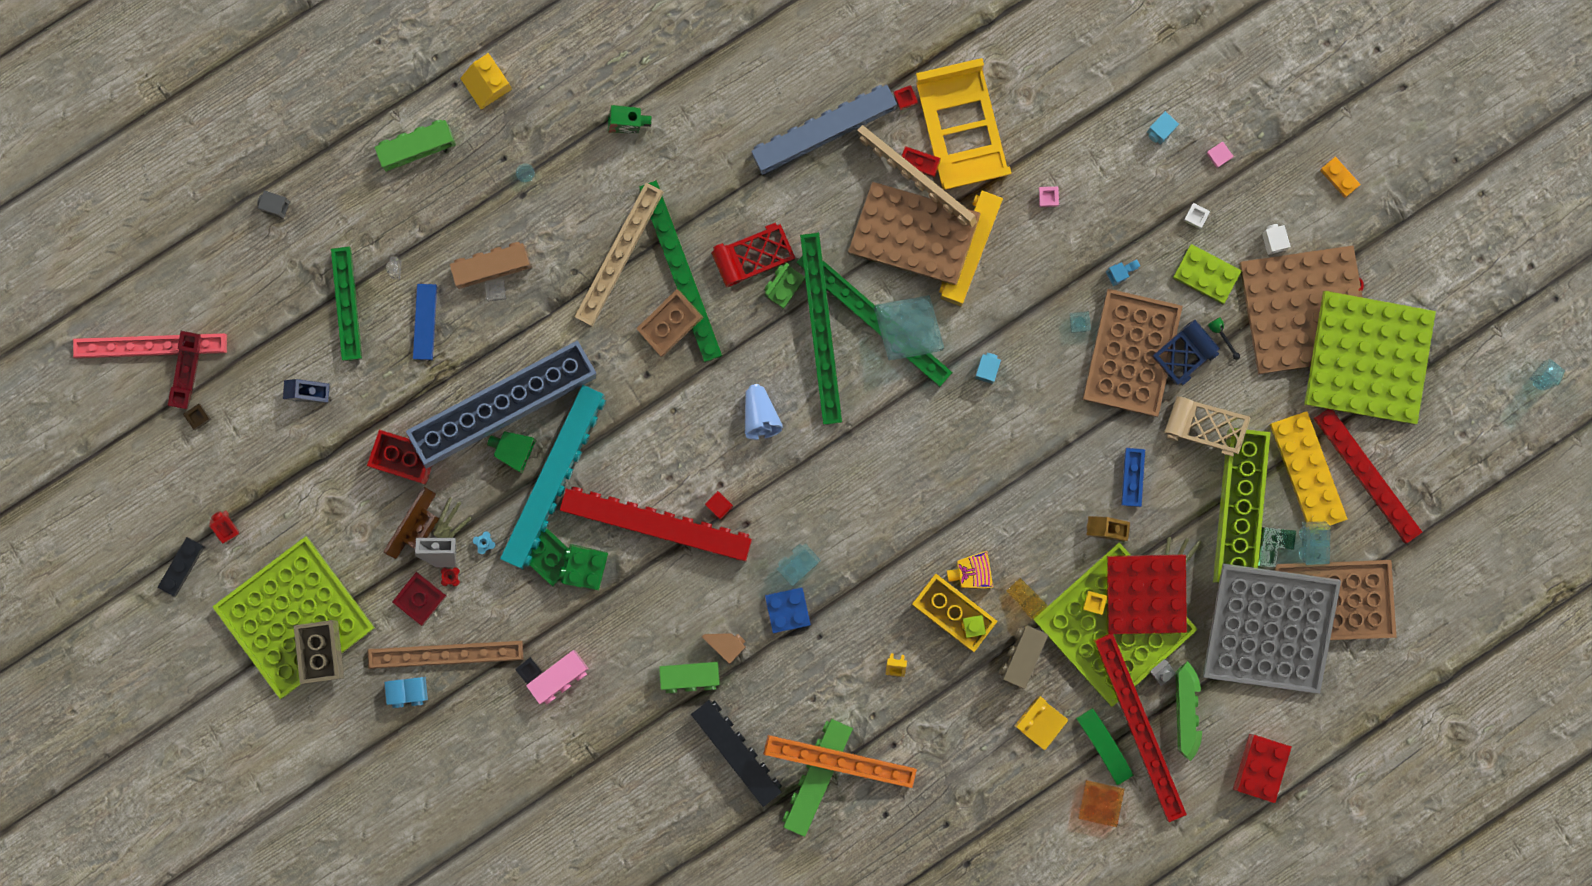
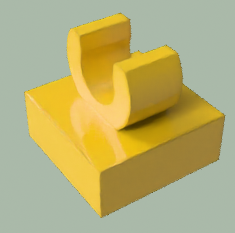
M1087 591L1083 610L1103 615L1107 596Z
M891 653L890 658L887 659L885 675L905 677L907 660H904V655H901L900 660L894 659V654Z

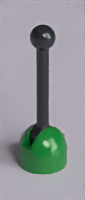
M1221 317L1210 322L1207 326L1213 333H1220L1231 350L1233 359H1240V354L1235 351L1223 332L1224 322Z

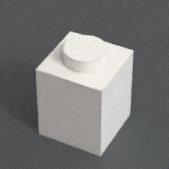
M1278 224L1270 225L1262 233L1268 255L1286 251L1291 247L1285 225L1279 227Z

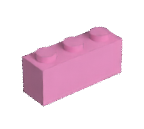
M573 650L526 686L539 704L545 702L547 705L556 698L554 696L559 691L563 693L571 687L570 683L575 679L579 681L584 678L589 668L578 653Z

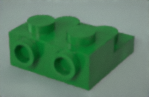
M570 544L569 548H566L564 552L565 566L561 567L559 572L562 584L599 590L608 552Z

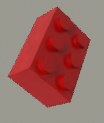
M379 429L367 466L426 485L432 466L425 469L409 438Z
M1249 734L1233 790L1276 803L1292 746L1255 734Z

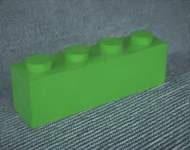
M436 120L432 122V125L418 127L409 134H399L396 136V139L390 141L383 140L378 143L379 145L375 146V150L382 168L387 172L453 147L456 143L447 121Z

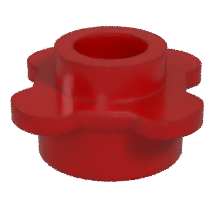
M442 568L441 584L443 586H458L460 584L458 579L459 568Z

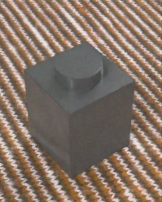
M264 190L263 195L259 196L257 204L258 209L262 212L284 219L290 201L286 197Z

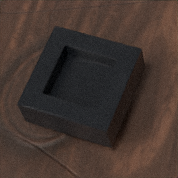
M531 657L515 669L526 684H529L543 673Z

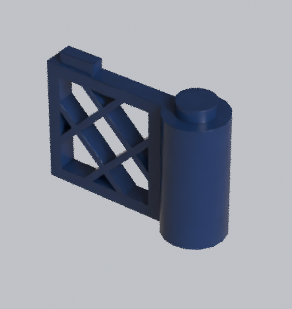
M1194 319L1152 357L1176 385L1181 384L1183 386L1191 379L1190 374L1207 359L1211 361L1219 355L1217 351L1220 348ZM1179 338L1185 343L1184 350H1175V341ZM1163 352H1171L1170 363L1164 362L1159 355ZM1175 353H1184V364L1174 363ZM1188 354H1194L1199 361L1194 365L1187 364ZM1174 366L1183 367V375L1179 379L1173 373Z

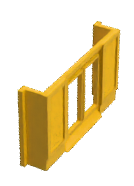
M982 58L916 73V86L933 155L941 158L938 173L943 190L1012 174L1010 166L1007 167L983 73L984 63ZM977 101L981 102L985 120L941 129L938 110ZM987 126L991 145L948 155L943 136Z

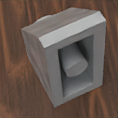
M416 538L415 556L435 567H456L457 551L455 538Z

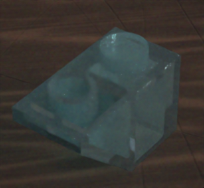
M1547 359L1540 364L1529 379L1533 381V385L1536 388L1545 391L1560 384L1565 370L1553 360Z

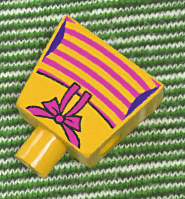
M987 551L956 561L957 569L947 570L948 582L959 580L960 588H993Z

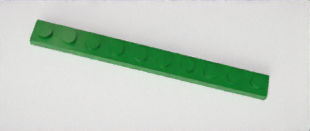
M657 180L648 183L660 189ZM644 185L639 186L640 191H642ZM662 196L651 216V220L677 289L704 317L692 330L706 363L722 357V353Z
M820 233L800 235L823 425L843 423Z
M802 255L796 263L804 270ZM823 261L826 290L940 388L953 372Z

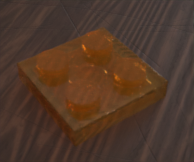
M1085 780L1078 819L1117 827L1125 789Z

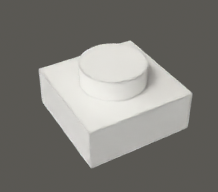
M1193 203L1184 222L1201 229L1210 211Z

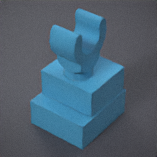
M1134 260L1126 266L1121 262L1109 267L1106 270V274L1113 287L1129 277L1128 273L1138 269L1140 264L1138 260Z

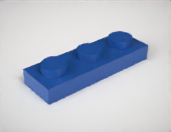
M1125 448L1121 506L1142 507L1145 449Z

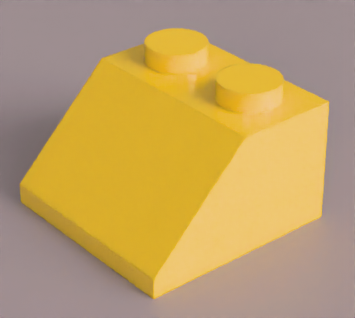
M489 53L473 62L460 78L481 110L512 90L509 82Z

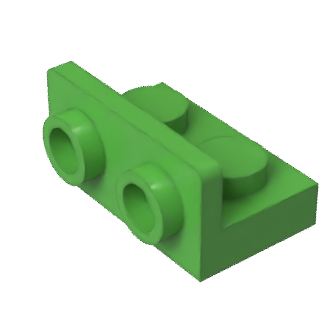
M788 263L784 266H779L775 273L777 277L773 282L770 280L764 289L766 291L765 297L785 309L805 280V276L791 268Z

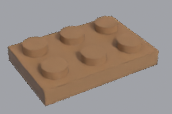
M676 289L636 329L656 352L663 357L704 317Z

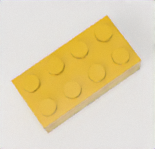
M937 574L933 575L911 604L971 652L976 651L998 622ZM982 615L986 634L966 638L963 618Z

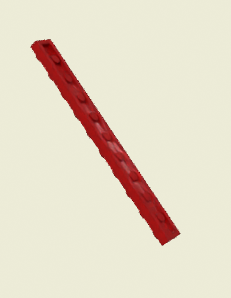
M1113 633L1095 639L1094 643L1166 820L1171 822L1186 816V811Z

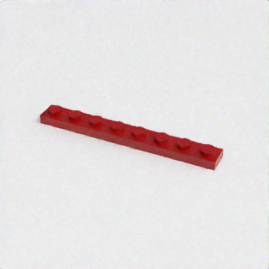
M1326 409L1313 418L1403 542L1406 544L1420 535L1422 530L1336 413L1331 409Z

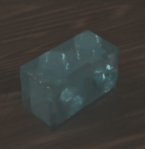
M1326 521L1302 522V528L1299 530L1300 540H1302V547L1299 548V557L1306 565L1330 564L1331 526Z
M806 543L803 546L798 544L792 550L793 555L789 558L785 556L777 563L779 565L777 570L792 587L821 562Z

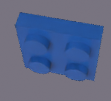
M803 587L765 595L773 633L811 625Z

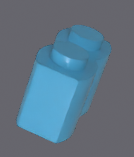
M426 677L384 682L386 704H392V708L404 707V703L411 702V706L423 705V701L428 700Z

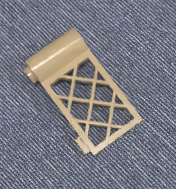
M1177 396L1164 433L1167 434V438L1170 440L1186 439L1221 449L1222 454L1233 457L1234 453L1239 454L1251 418ZM1201 408L1206 410L1208 416L1198 420L1195 414L1197 409ZM1219 413L1223 414L1226 421L1216 426L1212 417ZM1210 419L1214 427L1204 432L1200 423ZM1236 419L1244 420L1243 426L1236 431L1230 423ZM1229 424L1233 432L1222 437L1218 429ZM1198 425L1202 434L1196 437L1189 436L1190 429ZM1216 430L1220 439L1210 442L1206 435ZM1235 435L1237 439L1236 447H1228L1224 440Z

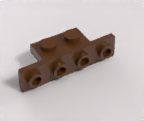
M426 487L422 488L395 534L388 542L384 550L386 555L397 559L406 544L415 549L416 538H428L439 520L437 516L427 511L436 496L435 492Z

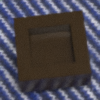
M199 403L183 414L195 431L211 420L203 406Z

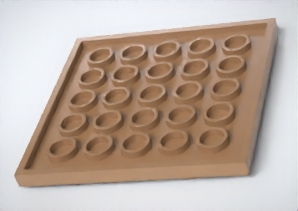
M1354 246L1242 261L1239 263L1240 270H1242L1241 277L1258 375L1311 367L1323 291L1362 297V291L1358 290L1361 285Z

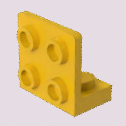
M1037 696L1014 727L1043 750H1046L1068 722V719L1049 705L1044 698Z

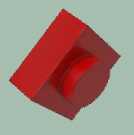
M911 85L893 91L900 110L918 104Z

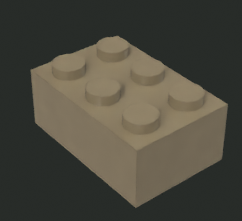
M330 620L294 625L300 684L344 679L338 621Z
M1027 625L1018 628L1014 639H1017L1014 646H1010L1006 655L1009 657L1007 664L1003 663L999 671L1000 679L1025 689L1048 634Z

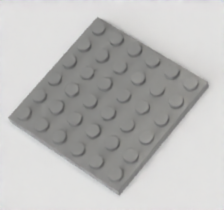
M1222 564L1203 677L1320 694L1341 581L1339 579Z

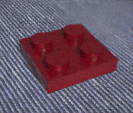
M415 572L392 603L423 626L447 595L420 573Z

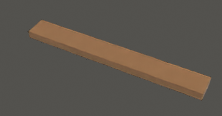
M523 641L368 649V669L524 660Z

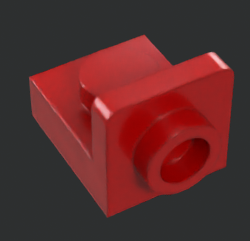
M227 510L224 512L219 511L211 516L209 526L222 544L239 534V530L229 518Z

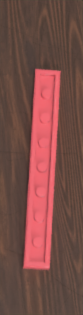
M201 334L199 354L227 353V334ZM180 335L73 339V358L178 355Z

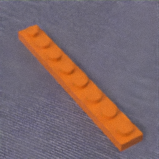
M772 735L767 736L763 753L771 757L913 788L917 771L913 767Z

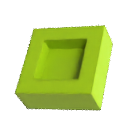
M982 615L963 618L966 638L986 634Z

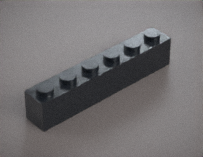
M708 700L695 710L691 716L762 807L766 806L782 793L780 789L782 785L776 777L773 779L768 774L770 770L764 762L759 763L756 759L758 754L752 747L748 748L744 744L746 739L740 731L736 733L733 730V722L728 716L723 717L719 712L722 710L715 700L713 702Z

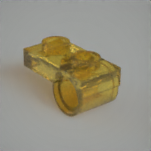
M1021 578L1006 590L1031 619H1034L1047 607V604Z

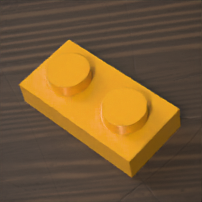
M1336 156L1320 169L1344 198L1361 185Z

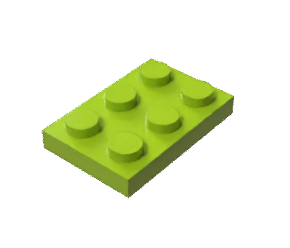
M1191 244L1173 279L1223 305L1242 270Z

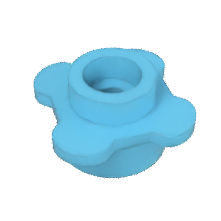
M483 532V535L473 538V543L476 544L479 554H484L487 550L495 548V542L490 538L491 534L489 532Z

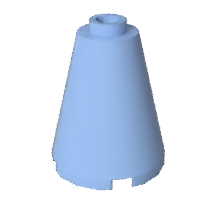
M759 384L749 386L745 397L746 438L757 440L759 439L758 436L764 435L765 438H769L779 434L783 426L765 388Z

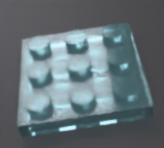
M930 295L875 305L874 309L888 360L943 351L944 344Z

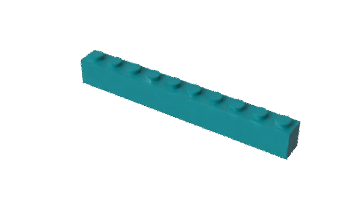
M582 385L500 558L502 561L524 570L525 566L528 567L530 565L532 550L538 548L541 541L539 536L541 532L546 531L549 524L547 519L556 510L557 504L555 502L558 496L561 497L565 491V486L563 485L566 479L569 480L573 474L574 469H572V466L581 457L582 452H580L582 445H586L590 435L588 432L597 423L598 417L596 415L599 410H603L606 404L603 393Z

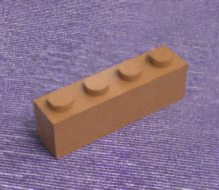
M514 242L504 249L497 247L491 249V252L487 254L476 253L472 255L473 258L454 260L450 267L456 287L462 289L532 268L526 246L523 243Z

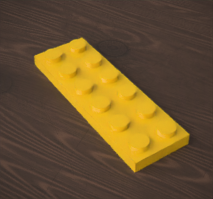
M1306 411L1271 423V430L1309 532L1348 520L1308 412Z

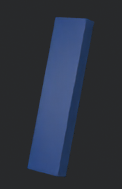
M417 284L414 360H433L437 300L436 284Z

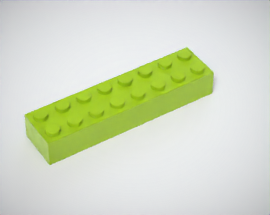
M1232 429L1227 430V435L1233 432ZM1246 430L1239 454L1234 453L1233 457L1225 455L1213 583H1219L1222 564L1258 568L1271 432ZM1235 435L1226 439L1228 447H1236L1237 439Z

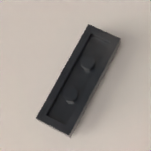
M186 537L157 588L176 597L205 546Z

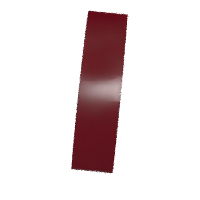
M180 331L179 353L168 406L188 409L197 372L201 334Z

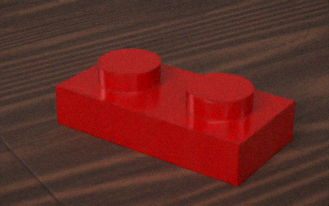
M905 146L902 157L920 172L935 177L941 158Z

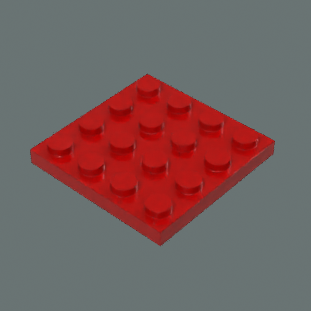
M1185 554L1107 556L1108 634L1187 633Z

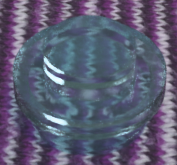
M524 163L517 167L516 176L521 182L527 183L534 178L535 170L530 164Z

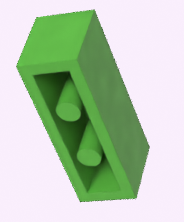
M718 662L659 666L661 690L666 689V693H676L678 688H685V692L697 691V687L703 686L704 690H714L716 685H720Z

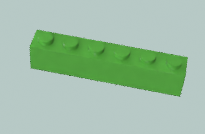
M831 718L830 722H825L822 732L825 734L822 740L818 738L816 746L843 752L853 728ZM806 765L809 770L806 776L803 774L798 783L801 788L798 794L795 792L790 801V804H793L791 811L786 810L782 822H785L784 828L804 837L806 836L834 773L833 770Z

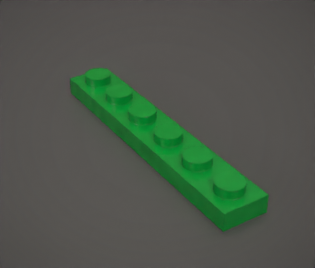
M350 246L332 248L331 256L342 361L361 360L362 349L352 250Z

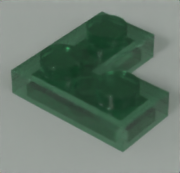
M1262 527L1258 566L1276 567L1278 548L1294 550L1296 531Z

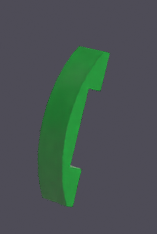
M1091 708L1076 718L1098 752L1116 785L1118 786L1134 776L1121 751L1094 709Z

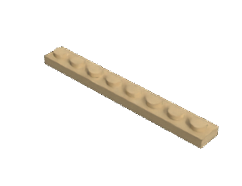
M862 125L857 130L862 144L871 146L873 152L880 158L882 156L886 158L887 163L894 169L897 167L903 177L907 180L912 179L919 190L927 191L929 197L937 203L939 201L949 214L954 213L958 216L957 219L963 225L967 224L971 228L977 223L973 213Z
M645 183L575 315L577 319L593 327L664 193L662 190Z

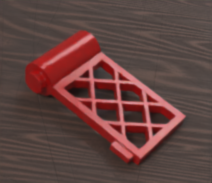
M772 223L765 226L766 230L729 245L721 243L713 247L714 250L711 254L726 287L734 286L743 280L796 259L781 224ZM777 230L781 235L779 243L769 239L770 234ZM758 238L765 241L762 250L751 246L753 240ZM767 242L778 246L774 255L764 251ZM741 245L748 249L745 256L742 257L736 254L734 248ZM779 247L787 250L790 257L785 259L777 257ZM750 249L760 253L757 262L746 258ZM762 254L773 258L770 265L764 266L759 263ZM745 261L755 265L753 272L745 274L742 268Z

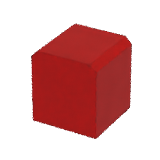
M719 491L705 503V506L720 520L734 507Z

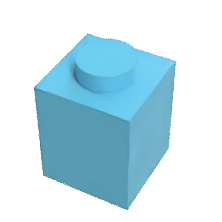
M1165 111L1150 126L1147 131L1148 136L1153 142H1158L1161 145L1178 127L1179 123Z
M987 353L981 356L975 379L991 384L994 383L1001 362L1000 359H997V355Z

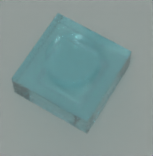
M1089 311L1069 314L1071 333L1091 331Z

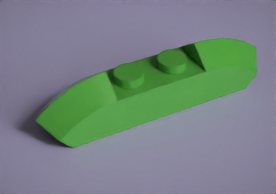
M1187 661L1175 672L1178 751L1191 761L1198 752L1202 740V731H1196V727H1199V717L1196 715L1195 707H1198V696L1195 695V692H1200L1201 687L1195 670Z

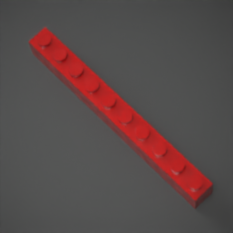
M574 486L571 489L566 488L560 507L562 512L747 562L752 544L749 534L738 532V535L730 533L731 529L720 527L719 530L714 529L710 523L701 521V524L693 523L694 519L684 516L681 520L675 518V514L664 511V514L656 513L657 509L647 506L645 509L637 508L638 504L629 501H627V504L619 503L620 499L611 496L608 499L601 498V494L590 491V494L582 493L583 489Z

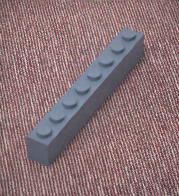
M882 85L876 86L869 94H860L855 97L854 101L850 103L844 102L834 111H825L821 114L822 117L811 118L804 123L805 125L799 128L795 126L789 129L788 133L783 136L776 135L770 139V142L756 145L751 152L761 174L764 175L862 125H866L896 110L897 103L888 85L883 87Z

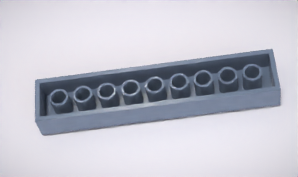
M577 340L406 431L407 437L425 469L596 379V371Z

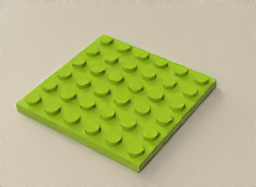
M1323 291L1304 405L1414 425L1418 424L1436 311Z
M307 536L212 606L280 699H283L301 685L294 625L330 620L338 621L341 653L375 629Z
M1120 542L1033 619L1110 707H1113L1118 702V699L1094 643L1095 639L1108 634L1107 600L1103 615L1085 611L1083 606L1087 591L1107 596V556L1130 555ZM1188 618L1187 633L1113 634L1134 686L1142 681L1154 667L1166 659L1198 630Z

